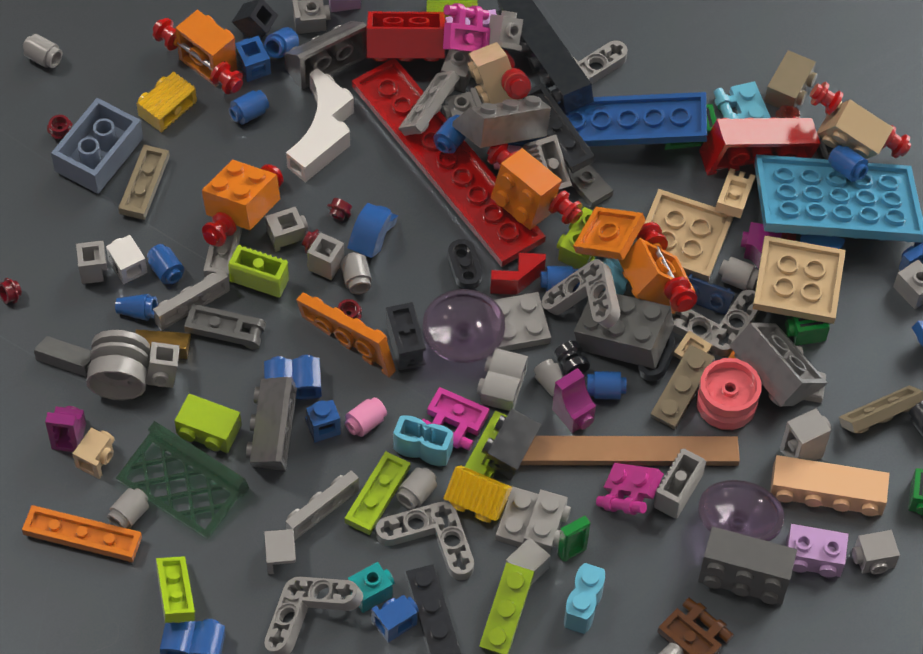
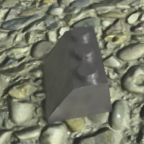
M350 21L336 26L333 30L321 36L314 37L311 41L299 47H293L285 53V69L299 88L303 90L310 86V73L316 68L324 74L331 76L367 58L366 24L364 22Z
M527 96L525 99L520 100L507 99L502 103L496 104L483 103L481 106L471 107L453 121L452 126L480 148L546 137L551 107L537 96Z
M750 323L729 345L735 352L734 356L736 359L748 363L757 371L761 379V385L769 392V398L778 406H794L827 384V381L776 323Z
M292 377L261 379L260 387H255L253 402L258 404L257 412L252 414L250 419V431H254L253 442H248L246 449V459H250L252 467L286 471L297 391Z

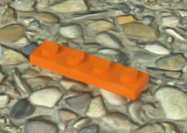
M31 505L22 528L23 535L129 562L134 561L142 539V533L139 531Z

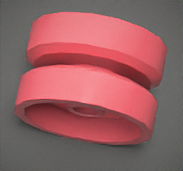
M723 358L713 361L705 368L699 383L697 409L701 417L709 425L721 430H735L749 423L757 410L761 394V379L757 371L748 363L736 358Z

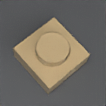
M688 331L674 351V356L681 360L689 345L708 353L712 348V344L693 332Z

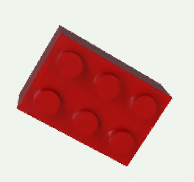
M368 11L367 58H372L375 61H385L388 58H398L400 61H412L414 58L438 61L439 58H445V49H443L444 12Z

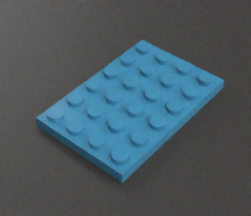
M756 154L754 165L764 231L923 243V217L911 166L868 163L866 176L861 180L851 182L834 170L826 159Z

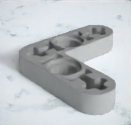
M611 41L579 62L576 59L575 61L593 84L623 65L627 59L628 49L621 41ZM593 62H598L602 64L603 67L599 70L592 69L589 65Z
M599 259L589 262L548 290L542 299L544 309L553 315H559L588 296L592 318L604 328L612 327L620 317V307L611 269ZM580 282L577 290L573 292L574 287ZM606 288L604 294L598 299L600 292Z
M742 291L720 324L691 309L685 312H675L672 316L674 317L678 314L680 318L673 320L674 327L672 331L685 337L688 331L693 332L692 328L694 326L701 325L706 328L707 332L703 335H696L712 344L710 352L718 356H728L733 351L729 345L750 323H753L760 310L752 309L753 304L748 307L747 312L743 311L745 302L748 303L750 300L754 302L755 291ZM733 318H738L743 321L744 325L736 328L731 326L729 321ZM690 320L688 323V327H684V325L687 324V321ZM726 333L730 335L728 344L719 345V342H722L726 337Z
M445 501L384 517L377 523L376 538L379 543L385 546H393L435 534L450 576L456 580H466L473 574L474 559L458 514L452 504ZM440 512L448 515V527L444 528L445 524L442 517H439ZM413 518H419L424 522V526L415 530L409 527L408 522ZM401 522H403L404 533H402V528H400ZM389 527L393 531V535L388 536L387 532H384V528ZM449 535H455L460 539V543L451 547L445 544L444 539ZM459 553L462 564L466 565L465 570L456 567V555Z
M294 577L290 579L283 588L264 642L265 647L271 654H290L295 646L308 608L350 611L356 609L363 600L362 591L350 580ZM329 588V592L324 598L317 599V595L321 590ZM295 612L291 621L283 623L286 614Z

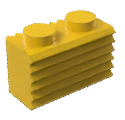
M172 72L167 77L163 76L158 80L154 89L149 93H143L137 101L138 116L159 132H163L186 110H189L193 104H196V88L175 72Z
M460 465L455 467L443 499L449 501L456 510L465 512L468 509L476 513L475 517L477 519L491 523V520L496 521L501 518L512 487Z

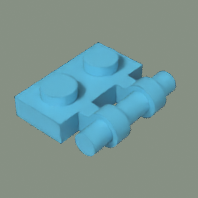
M755 81L732 86L730 88L731 96L725 94L723 88H717L713 92L716 98V107L718 110H721L723 118H771ZM736 107L738 114L733 113L731 108Z

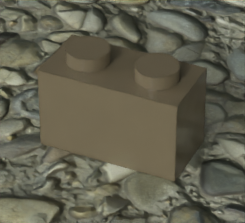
M788 50L767 86L764 102L792 114L797 105L802 106L807 95L805 91L807 86L811 88L816 80L817 73L814 72L816 61Z

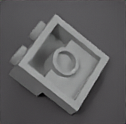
M512 487L495 540L520 547L530 537L551 555L553 546L558 548L560 525L562 522L567 523L571 507L567 506L568 497L541 489L539 494Z

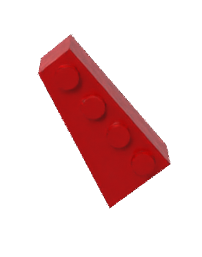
M721 118L715 121L707 136V141L702 144L699 151L708 176L716 174L718 169L728 168L729 171L732 168L735 171H739V166L754 165L756 154L812 158L821 143L812 118Z

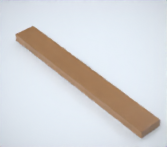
M535 436L520 465H614V463L634 466H672V462L677 458L680 449H686L706 460L705 466H739L740 458L738 436Z

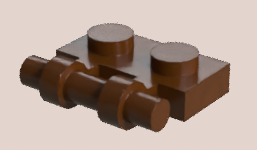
M690 597L682 605L689 613L685 615L676 608L657 630L668 642L678 644L683 649V654H717L721 650L722 645L715 638L720 637L728 643L734 636L726 628L727 624L721 619L716 620L706 611L707 608L699 602L697 604ZM701 621L709 630L706 632L695 622Z

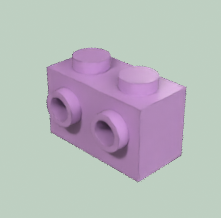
M791 524L786 546L798 549L793 571L815 572L824 577H841L846 560L848 534Z

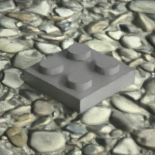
M539 292L485 301V308L497 349L510 351L551 343V335Z

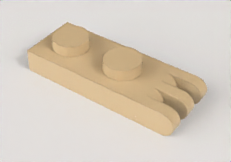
M730 168L715 211L729 217L741 218L756 175L750 174L749 178L746 179L744 178L746 172L740 171L739 176H736L735 169Z

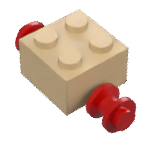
M497 42L468 53L471 61L467 63L472 78L474 77L476 83L479 84L475 88L480 101L496 104L502 103L507 99L520 100L529 94L531 90L529 78L522 70L514 68L513 58Z
M826 81L822 84L817 83L809 95L812 98L811 104L814 106L819 103L824 105L825 113L827 114L817 131L818 136L822 138V142L832 148L838 145L848 146L865 159L878 155L886 146L892 150L891 156L894 158L903 157L911 147L909 135L904 134L900 137L896 134L895 126L887 124L852 100L842 103L841 100L844 93L841 91L831 92L829 90V83Z

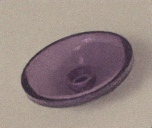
M469 289L452 290L440 295L428 306L423 318V334L429 347L442 358L458 363H471L490 356L500 346L505 334V318L499 305L484 293ZM461 334H467L468 336H467V337H461V336H459V335H461Z
M726 480L715 483L703 492L698 505L699 517L710 532L713 526L757 539L771 541L780 533L784 523V511L778 499L765 488L747 481Z

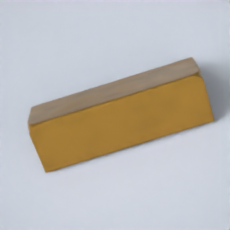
M136 329L135 333L144 337L149 342L150 348L152 342L180 345L178 358L188 359L191 333Z

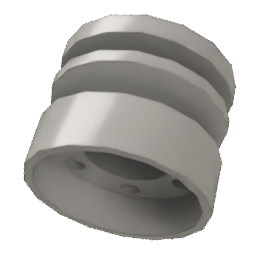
M108 330L96 334L91 344V362L88 366L87 387L93 393L113 400H128L141 396L146 387V367L148 366V356L150 353L149 342L144 337L125 330Z

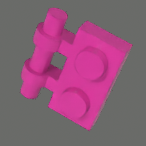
M459 3L445 5L444 14L451 15L453 23L444 24L443 49L473 52L490 44V28L483 27V20L489 18L488 10H483L479 6L468 8ZM465 18L470 20V25L465 24Z
M439 387L427 408V414L435 418L433 422L422 419V421L426 424L442 426L446 422L457 427L456 431L453 432V447L457 449L461 447L470 451L474 441L466 438L465 435L469 432L478 436L489 416L490 409Z
M614 463L604 485V488L610 494L598 496L596 505L610 512L622 510L625 514L630 515L643 514L647 510V504L643 502L644 498H654L656 489L659 487L664 474L657 468Z

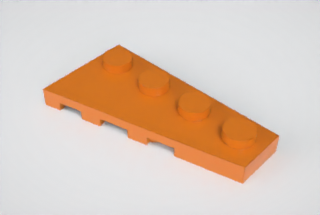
M303 292L296 299L301 316L329 336L333 332L338 341L341 342V345L347 349L356 348L363 355L362 359L370 365L376 362L382 366V373L390 378L396 368L387 342L388 338L382 331L378 329L373 330L360 319H353L345 315L342 310L326 305L318 297H311Z

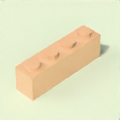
M776 455L769 498H774L784 503L793 501L805 503L810 507L824 506L841 512L849 510L861 512L866 516H882L887 504L889 473Z

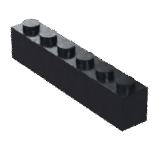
M497 0L499 11H496L497 15H501L502 11L517 13L516 18L523 19L519 45H522V50H519L522 57L526 56L528 58L533 73L537 72L539 74L541 83L550 90L552 97L564 112L568 113L594 102L592 83L534 1Z

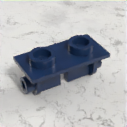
M693 274L687 275L697 295L696 305L726 315L735 296L731 288L726 289L715 284L711 285L707 281L693 277Z

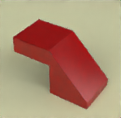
M519 253L518 271L491 270L490 294H519L540 277L541 271H545L546 254Z

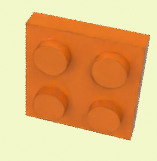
M595 207L573 245L574 250L577 254L624 260L646 221L643 213Z

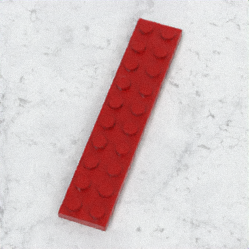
M396 58L352 80L353 89L501 267L517 259L519 253H527L545 242L546 236L537 225L529 230L491 198L497 178L465 140L454 153H443L436 148L433 137L447 120L440 111L433 115L428 123V128L421 134L405 136L399 130L400 125L424 92Z

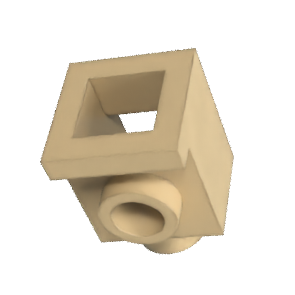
M90 428L73 452L75 467L100 479L102 476L101 467L103 464L107 465L113 456L112 444L115 441L114 437L106 431L102 430L99 432Z

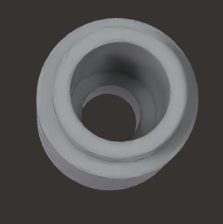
M38 34L27 37L23 43L24 56L45 68H55L62 59L63 52L59 49V46Z
M356 252L347 254L340 262L345 286L352 294L365 293L371 288L370 284L372 282L367 259L364 255Z
M730 257L729 261L724 260L722 262L718 275L722 276L721 282L744 291L747 289L754 290L759 270L755 269V265Z
M415 468L398 488L399 492L396 494L398 501L410 510L420 507L437 488L435 474L428 468Z
M128 488L109 508L108 520L115 526L131 528L149 508L147 495L138 488L135 490Z

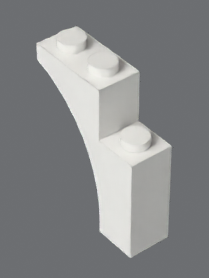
M318 68L310 73V89L317 102L315 118L303 138L286 152L287 168L305 183L350 147V130L343 121L354 113V97L351 92L346 88H341L329 74H324Z

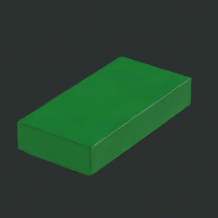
M586 516L560 529L557 554L562 562L587 550L591 523Z

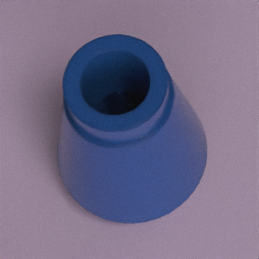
M150 294L117 298L115 310L117 314L148 321L150 318H155L153 309L158 306V301L156 297Z

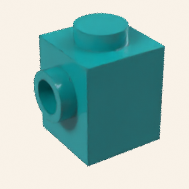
M379 562L348 577V580L353 581L363 593V600L358 606L362 613L393 597L395 581L389 570H383Z

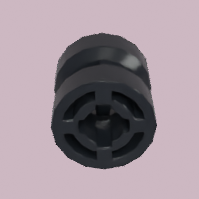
M578 341L563 343L554 351L556 360L563 365L562 372L564 376L577 368L582 374H585L590 368L587 358L581 354L582 348Z

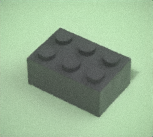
M602 290L600 292V294L598 295V299L604 294L605 291ZM617 294L620 317L612 327L604 328L593 320L588 300L574 330L576 341L580 344L582 351L655 369L674 327L671 306Z
M712 526L698 582L704 583L709 588L730 590L738 596L756 597L768 604H783L798 549Z

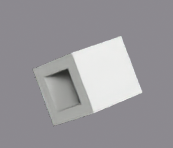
M131 235L116 239L106 246L108 261L123 284L147 273L145 257Z

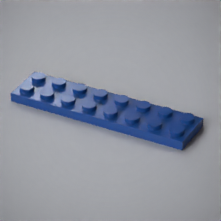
M706 92L593 97L594 102L568 113L564 112L588 147L707 141ZM546 137L508 143V145L523 147L524 144Z

